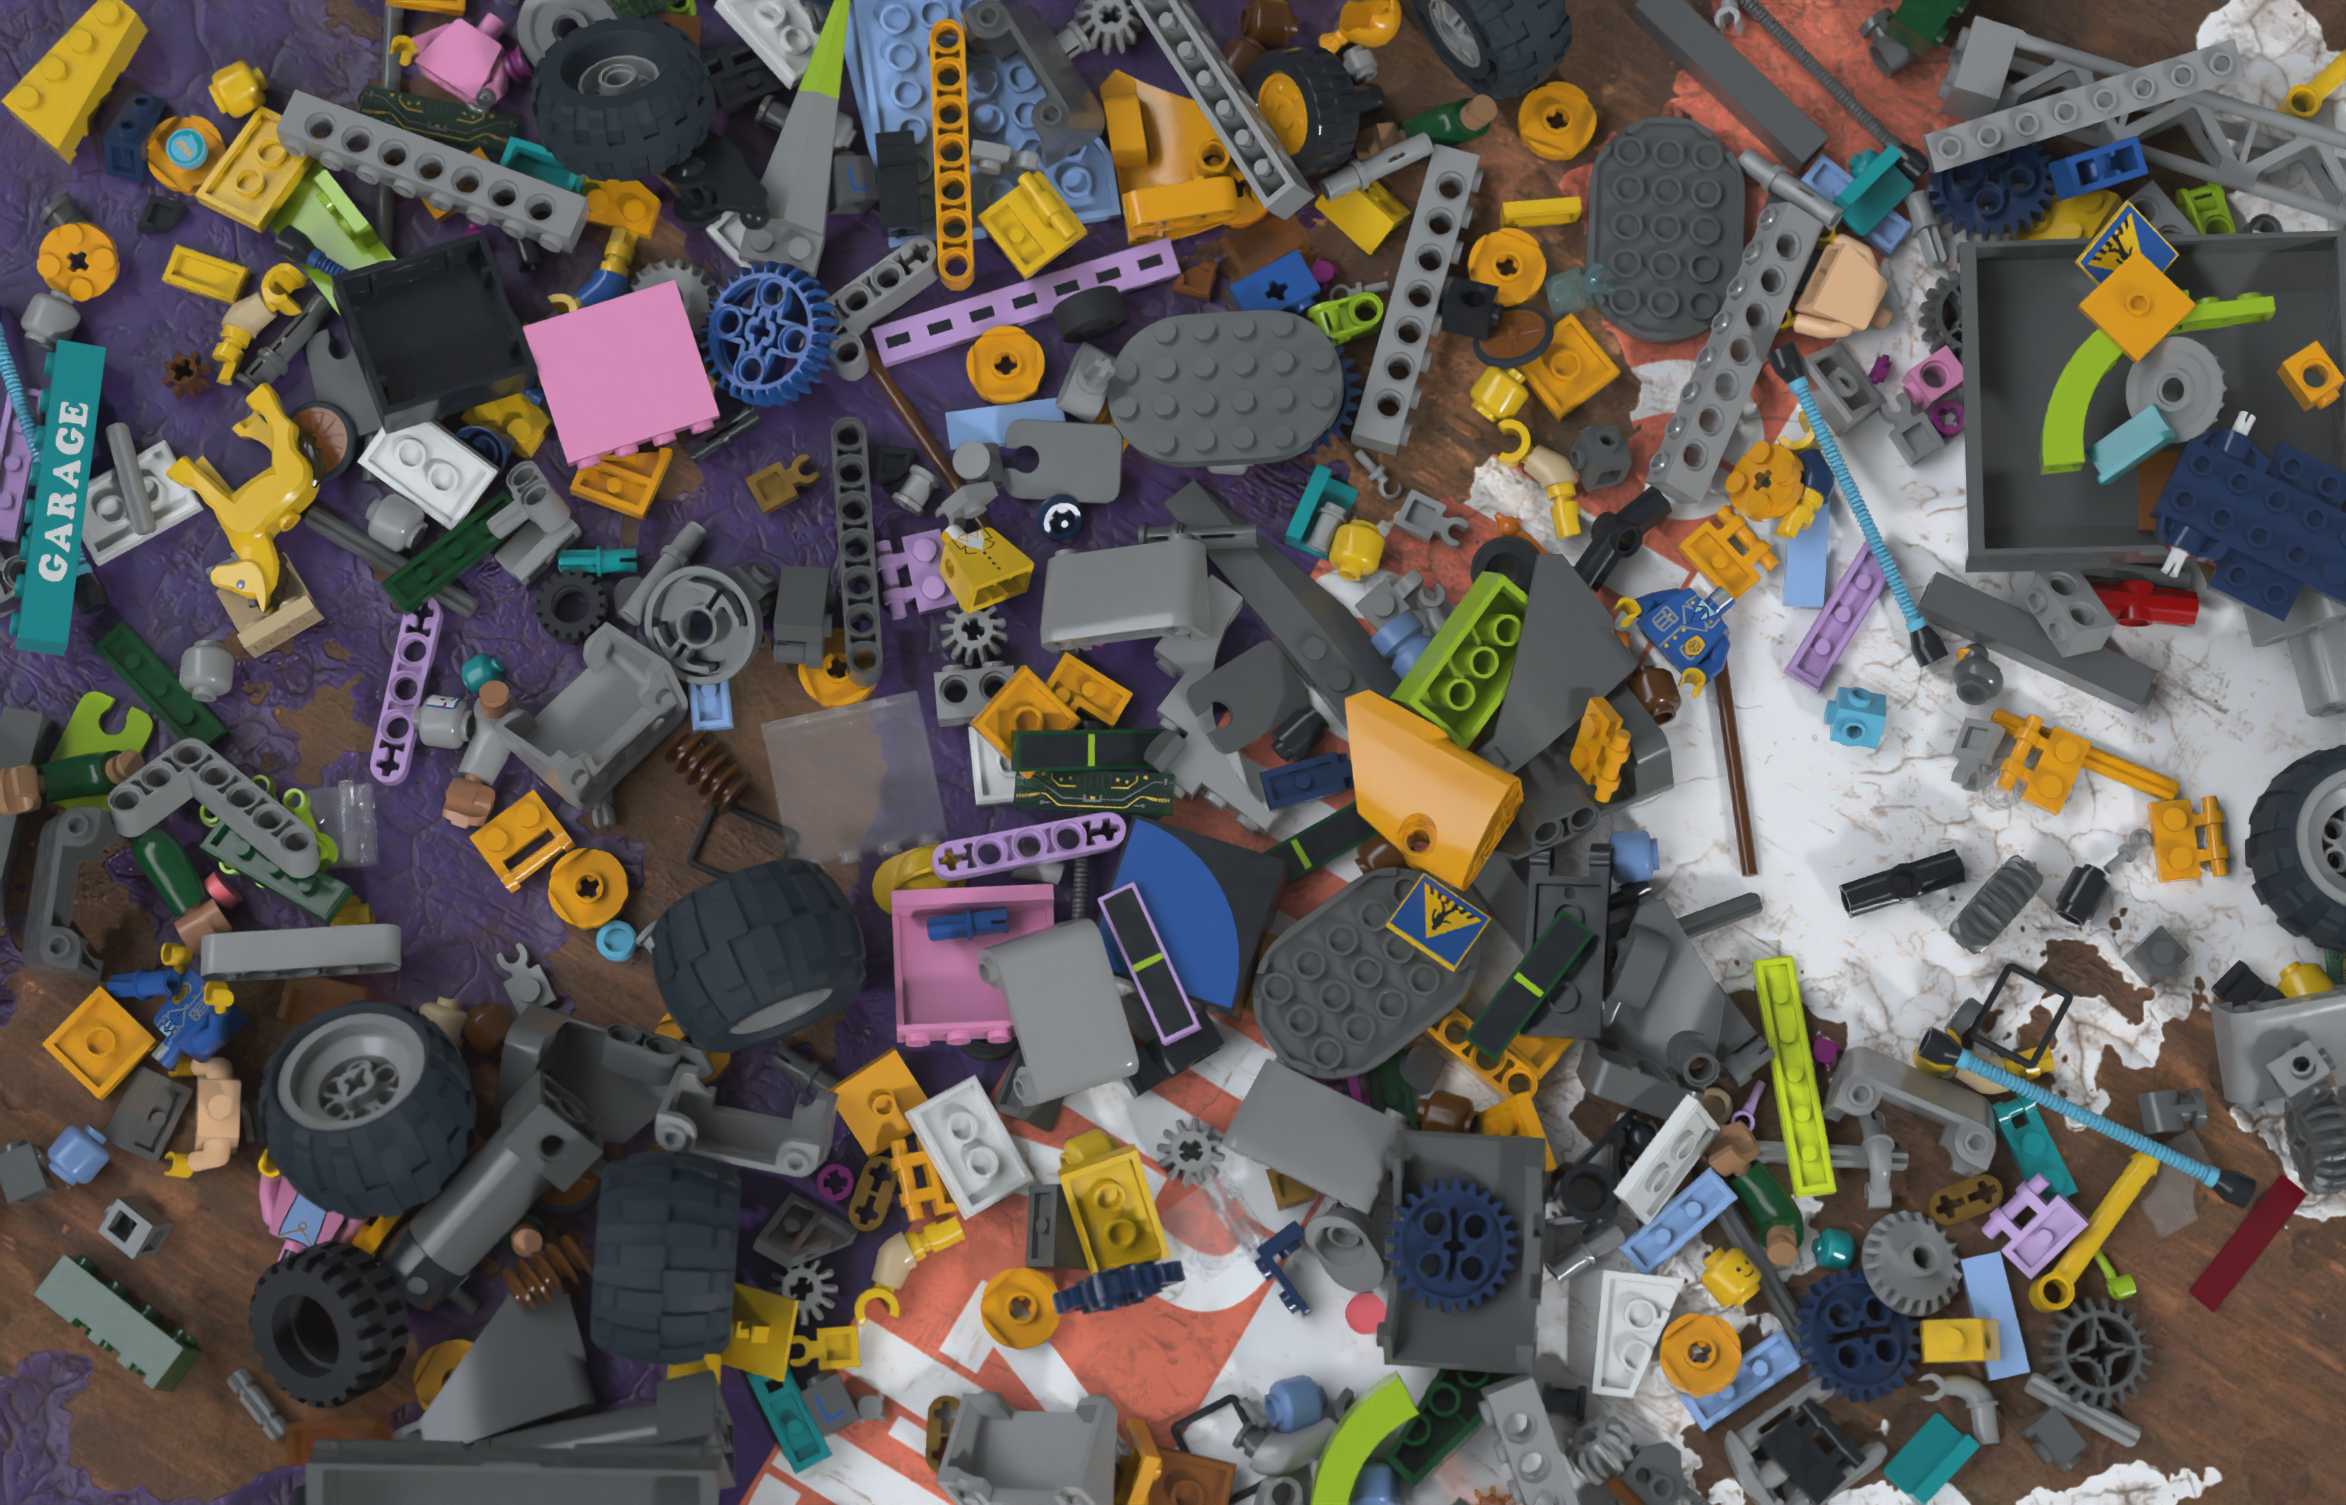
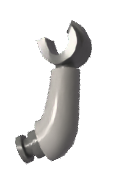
M1348 1387L1343 1390L1335 1403V1417L1333 1419L1326 1417L1317 1423L1291 1433L1279 1434L1273 1431L1268 1435L1262 1430L1256 1432L1254 1431L1255 1425L1248 1421L1234 1438L1232 1446L1236 1449L1241 1447L1245 1449L1243 1454L1251 1459L1249 1468L1260 1475L1275 1477L1289 1474L1321 1456L1332 1431L1354 1401V1392Z

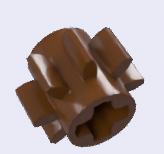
M178 350L176 351V357L170 363L163 362L168 376L162 378L161 381L166 387L174 386L172 394L177 399H181L185 393L198 400V393L203 388H211V385L206 381L205 375L210 374L213 370L208 363L200 364L201 356L196 351L188 357L183 356ZM191 372H193V375L191 377L184 376L181 379V375L183 373L190 374Z

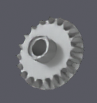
M525 0L519 13L517 26L519 42L525 56L536 67L538 60L541 57L545 58V51L556 40L561 41L564 39L559 29L560 23L564 18L574 19L579 27L581 26L582 28L595 24L597 20L606 18L611 20L618 19V16L608 4L611 1Z
M663 259L655 264L648 263L645 269L635 273L626 294L675 280L698 350H700L701 347L699 345L708 341V335L701 333L699 330L709 326V320L703 317L702 314L712 313L714 306L708 299L718 300L721 296L716 283L708 272L699 268L695 263L691 264L682 259Z
M2185 337L2163 338L2137 364L2133 363L2126 382V402L2131 417L2133 418L2149 405L2156 404L2178 435V438L2171 443L2186 442L2191 438L2194 439L2206 433L2207 428L2212 423L2218 421L2216 416L2219 409L2225 406L2222 401L2223 392L2228 389L2223 384L2222 376L2225 371L2219 367L2217 363L2218 357L2207 349L2208 346L2194 339ZM2182 382L2184 386L2183 396L2179 399L2177 395L2178 385Z
M1904 1210L1883 1217L1869 1230L1862 1249L1864 1274L1875 1295L1891 1309L1909 1316L1930 1315L1948 1305L1952 1297L1959 1291L1957 1287L1958 1282L1963 1276L1959 1271V1263L1962 1258L1957 1256L1955 1250L1957 1243L1952 1242L1947 1236L1948 1229L1940 1228L1935 1224V1220L1922 1216L1921 1212L1910 1213ZM1913 1254L1918 1257L1921 1267L1914 1261Z

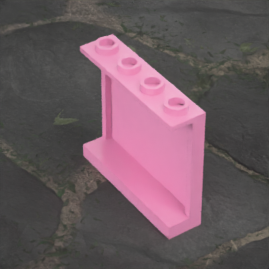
M675 280L523 327L569 467L577 465L578 470L587 469L601 464L599 457L615 453L616 458L625 457L638 452L637 445L653 441L654 446L663 445L676 440L675 433L690 429L692 434L701 433L714 428L713 421L720 418Z
M1053 884L891 891L897 1042H905L909 1047H923L929 1045L930 1041L946 1040V1043L950 1045H965L970 1043L971 1039L987 1038V1041L990 1043H1006L1011 1041L1012 1037H1017L1003 989L993 988L989 983H985L979 974L977 950L1053 925ZM1001 907L1006 908L1008 919L993 920L991 923L1008 922V933L1002 932L973 936L972 941H968L967 937L941 941L929 940L926 924L927 919L930 917L964 913V909L969 908L970 912L999 909Z

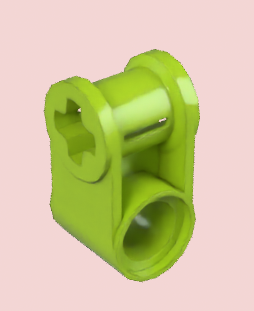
M2207 182L2206 186L2188 191L2185 188H2181L2176 191V207L2200 235L2206 234V231H2214L2218 234L2236 233L2235 223L2226 204L2225 194L2221 185Z
M1361 292L1343 299L1322 302L1309 308L1306 314L1307 318L1311 319L1313 324L1326 336L1333 338L1332 345L1336 348L1347 342L1376 334L1383 324V303L1375 294ZM1361 308H1370L1375 311L1376 316L1370 321H1362L1356 317L1355 313ZM1326 320L1329 323L1331 331H1329Z

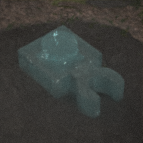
M1593 264L1587 269L1586 273L1584 268L1574 267L1545 279L1544 283L1553 317L1563 318L1570 313L1573 314L1592 306L1591 294L1593 293L1607 295L1615 290L1614 284H1599V276L1610 270L1609 265Z

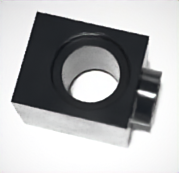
M1453 277L1443 302L1442 331L1487 341L1492 326L1499 327L1503 315L1504 304L1498 303L1499 286Z

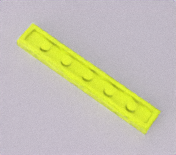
M1793 955L1753 960L1751 965L1765 1041L1768 1043L1766 1047L1767 1049L1771 1047L1776 1055L1774 1059L1769 1060L1794 1199L1835 1194L1837 1189Z

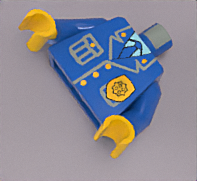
M1719 586L1704 601L1690 587L1685 590L1673 588L1652 592L1635 599L1623 597L1612 609V613L1621 610L1628 615L1620 622V625L1624 628L1630 626L1635 618H1640L1636 621L1639 630L1682 675L1678 687L1681 688L1685 683H1691L1695 686L1691 697L1697 698L1703 686L1723 671L1731 644L1728 638L1730 631L1720 617L1736 602L1722 586Z
M164 943L162 946L161 960L163 964L174 966L173 970L179 973L182 984L177 995L168 997L153 1022L167 1037L151 1055L169 1070L185 1052L199 1063L206 1062L219 1048L226 1045L229 1039L250 1019L233 1003L234 996L228 990L227 983L204 981L201 979V975L192 968L186 969L185 966L190 965L192 962L193 954L188 947L182 946L180 943Z

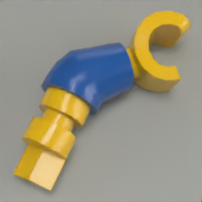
M613 227L604 253L607 261H603L600 270L594 271L593 278L575 292L577 298L573 299L566 294L548 296L557 312H572L626 295L630 281L627 279L629 269L626 266L632 263L638 235L627 229Z

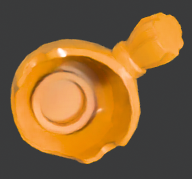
M1349 0L1341 11L1339 29L1333 33L1322 34L1319 37V46L1335 54L1342 45L1348 44L1349 41L1372 48L1385 45L1394 37L1401 23L1402 13L1399 0H1363L1362 2Z

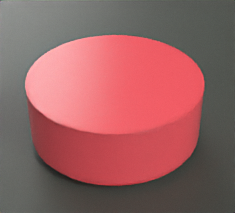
M214 871L204 880L206 890L225 909L232 910L243 900L237 889L219 872Z
M1358 1294L1346 1306V1322L1358 1334H1373L1377 1332L1378 1322H1385V1305L1374 1294Z

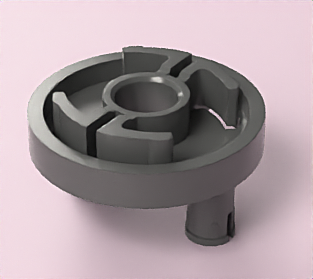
M703 563L678 569L664 577L654 588L648 599L645 609L644 626L651 651L670 662L676 677L680 680L697 685H711L725 681L748 667L756 654L762 650L760 647L765 646L763 617L759 602L748 584L740 576L727 568ZM699 576V577H702V578L714 579V580L720 581L721 584H719V583H717V582H714V581H711V580H703V579H701V578H694V577ZM736 595H737L738 598L740 599V601H741V603H742V605H743V607H744V609H745L746 614L744 613L743 608H742L740 602H739L738 599L736 598ZM695 611L705 613L711 620L712 633L707 640L698 637L692 629L691 617ZM665 621H668L669 628L671 630L672 635L676 639V642L673 640L668 630L667 624H664ZM697 656V658L702 659V660H706V661H714V662H717V661H718V663H719V669H718V670H715V669L718 668L717 663H707V662L699 661V660H697L695 657Z

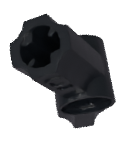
M1650 486L1618 513L1604 512L1595 519L1590 532L1592 541L1573 567L1591 591L1594 593L1599 591L1621 558H1630L1636 554L1642 545L1643 535L1672 512L1670 502L1659 489Z

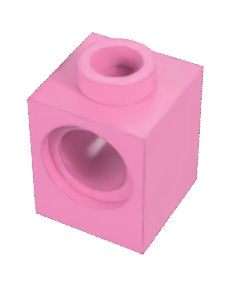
M1946 345L1908 370L1901 381L1904 384L1903 391L1913 405H1919L1926 412L1963 387V367ZM1923 375H1935L1940 380L1941 387L1932 388L1928 386L1924 381Z

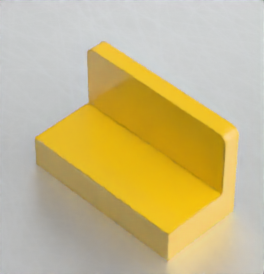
M1376 180L1371 182L1370 187L1363 191L1358 188L1329 202L1321 194L1315 202V207L1368 255L1376 252L1387 235L1404 224L1411 214L1403 204Z

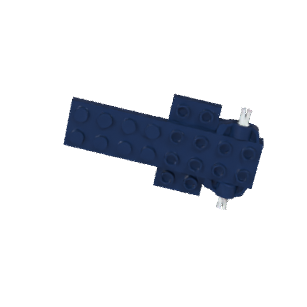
M2245 411L2239 412L2232 430L2226 428L2210 429L2198 441L2191 438L2184 445L2150 514V517L2156 519L2154 535L2156 541L2171 551L2161 571L2167 574L2173 566L2169 576L2177 578L2185 559L2205 562L2216 568L2206 589L2280 625L2284 623L2302 586L2346 607V513L2340 510L2346 498V473L2283 442L2277 444L2269 460L2266 455L2256 448L2253 441L2247 437L2256 417L2252 414L2247 417L2248 412Z

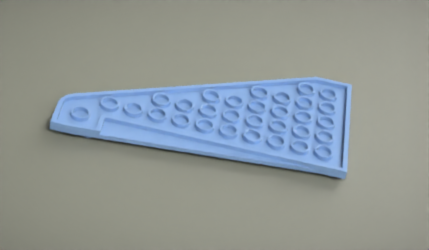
M850 0L844 54L869 153L872 157L877 184L875 133L914 130L923 234L888 237L891 252L917 237L927 238L934 245H937L929 35L933 25L943 19L954 20L963 28L961 12L982 0ZM947 35L943 36L938 41V44L943 48H951L956 45L958 40L953 36ZM966 44L970 152L973 139L1010 146L1014 151L1036 153V148L1041 145V140L1031 122V112L1034 105L1046 96L1019 54L1003 63L1000 62L996 55L982 52V54L975 57ZM947 73L941 76L939 82L945 86H951L956 84L960 78L954 73ZM950 110L946 111L940 119L947 124L957 122L961 115L956 111ZM1100 137L1048 169L1045 168L1038 158V170L1041 171L1082 224L1121 218L1112 154ZM950 148L942 154V158L946 161L954 162L960 159L963 153L958 149ZM971 164L974 240L990 237L979 223L977 216L1020 185L1017 179L1022 173L1010 170V173L1000 171L998 175H991L979 171L977 166ZM951 186L944 191L943 195L947 199L956 200L963 195L964 190L958 186ZM952 224L946 228L945 234L950 238H958L964 234L966 229L960 224Z

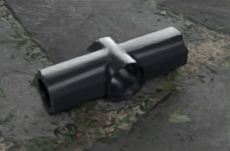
M1955 849L1911 863H1900L1892 869L1839 885L1840 898L1845 911L1851 919L1895 904H1905L1914 898L1965 883V869L1960 856H1958ZM1894 875H1904L1911 882V891L1909 893L1899 892L1895 888L1893 883Z

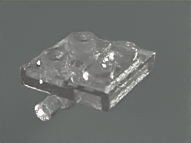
M342 780L338 782V787L304 790L311 798L310 809L319 832L331 836L338 847V859L330 869L379 864L372 784L355 785L354 780ZM299 794L293 798L292 804L294 808L298 807L301 803ZM317 845L318 854L320 855L321 849L319 845Z
M1226 1170L1218 1176L1215 1175L1202 1184V1187L1158 1216L1204 1285L1271 1238Z

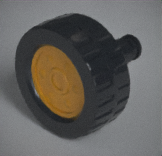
M1315 44L1293 45L1267 51L1254 60L1243 80V86L1303 177L1330 172L1341 166L1354 148L1358 134L1359 116L1380 113L1386 102L1385 92L1379 84L1368 83L1367 85L1354 86L1342 62L1332 52Z

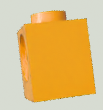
M2317 340L2282 362L2277 371L2281 380L2305 412L2315 405L2321 410L2340 397L2338 390L2345 381L2343 375ZM2306 372L2318 373L2323 379V386H2309L2304 381L2303 374Z

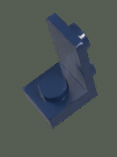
M131 92L103 137L107 175L144 183L149 174L147 142L168 108L167 99L138 92Z
M1294 1220L1255 1249V1253L1259 1258L1254 1261V1264L1268 1282L1274 1278L1283 1289V1292L1278 1296L1290 1313L1293 1315L1299 1311L1305 1317L1311 1312V1309L1273 1260L1277 1255L1282 1260H1285L1302 1247L1299 1239L1305 1233L1296 1220Z

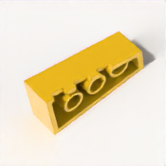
M98 0L1 102L14 118L70 165L77 154L75 152L76 147L82 137L88 135L94 124L92 122L101 104L107 102L113 92L112 85L119 73L125 71L148 29L137 13L122 0Z

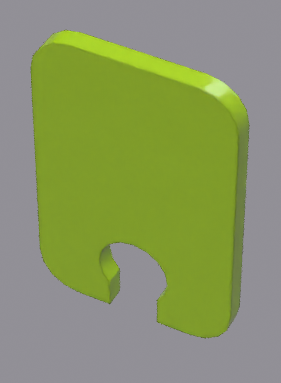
M89 692L78 703L48 763L82 754L112 750L122 752L135 750L142 756L153 735L154 721L145 712L131 706L126 716L127 723L124 730L117 735H107L101 728V720L105 713L111 710L116 699L101 692ZM109 795L53 802L68 810L80 806L102 808L111 814L108 805Z

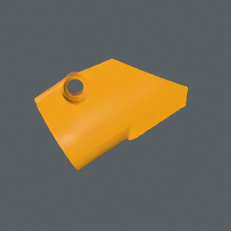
M1116 69L1100 85V93L1110 153L1112 154L1114 169H1116L1128 244L1141 246L1167 237L1172 241L1212 229L1238 217L1240 210L1231 155L1196 101L1156 88ZM1209 155H1217L1223 159V163L1213 167L1206 165L1203 159Z
M1371 690L1346 697L1347 728L1358 814L1403 854L1405 862L1410 868L1417 871L1427 870L1432 875L1461 891H1465L1472 884L1516 817L1524 797L1521 779L1453 743L1450 737L1436 725ZM1417 842L1429 844L1424 851L1415 852L1411 850V847Z

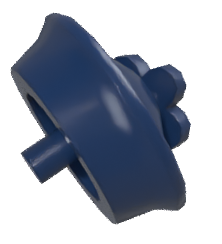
M1057 494L1047 498L1037 510L1036 524L1038 530L1044 537L1052 541L1070 539L1078 533L1083 524L1084 514L1082 506L1075 498L1069 495Z

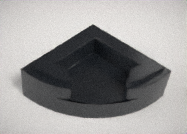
M150 194L136 229L140 233L148 235L168 232L177 227L186 218L190 209L187 205Z
M877 445L874 486L891 485L905 477L911 466L915 463L917 449Z

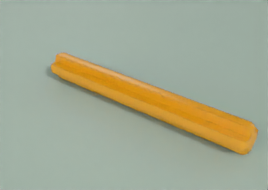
M1999 708L1993 712L1990 722L2000 724L2006 729L2004 735L2014 739L2018 727L2024 726L2027 719ZM2041 726L2038 733L2047 739L2052 729ZM2090 746L2081 766L2164 801L2174 800L2179 790L2180 783L2177 780L2094 746Z

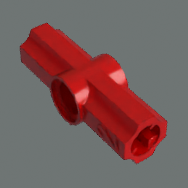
M2126 580L2118 584L2088 581L2110 615L2119 625L2128 627H2146L2152 624L2193 627L2195 625L2199 610V599L2195 591L2154 588L2153 583L2141 580Z

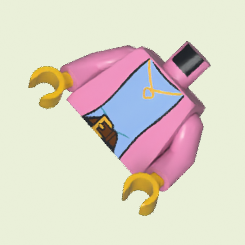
M265 1149L258 1163V1168L261 1172L259 1198L263 1221L270 1226V1234L286 1240L277 1262L316 1243L337 1241L349 1244L352 1242L363 1225L368 1223L370 1217L365 1220L345 1219L343 1214H337L335 1211L327 1213L309 1202L279 1173L275 1163L271 1162L267 1157L269 1149Z

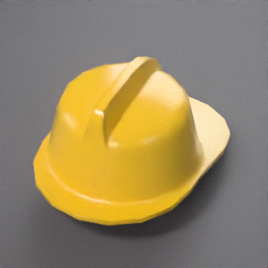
M936 843L911 849L883 862L875 873L872 888L874 898L879 907L892 915L891 891L964 888L966 879L944 881L934 874L931 868L932 855L940 845ZM946 852L944 859L939 864L947 865L949 871H954L956 863L963 860L962 858H953L951 852Z

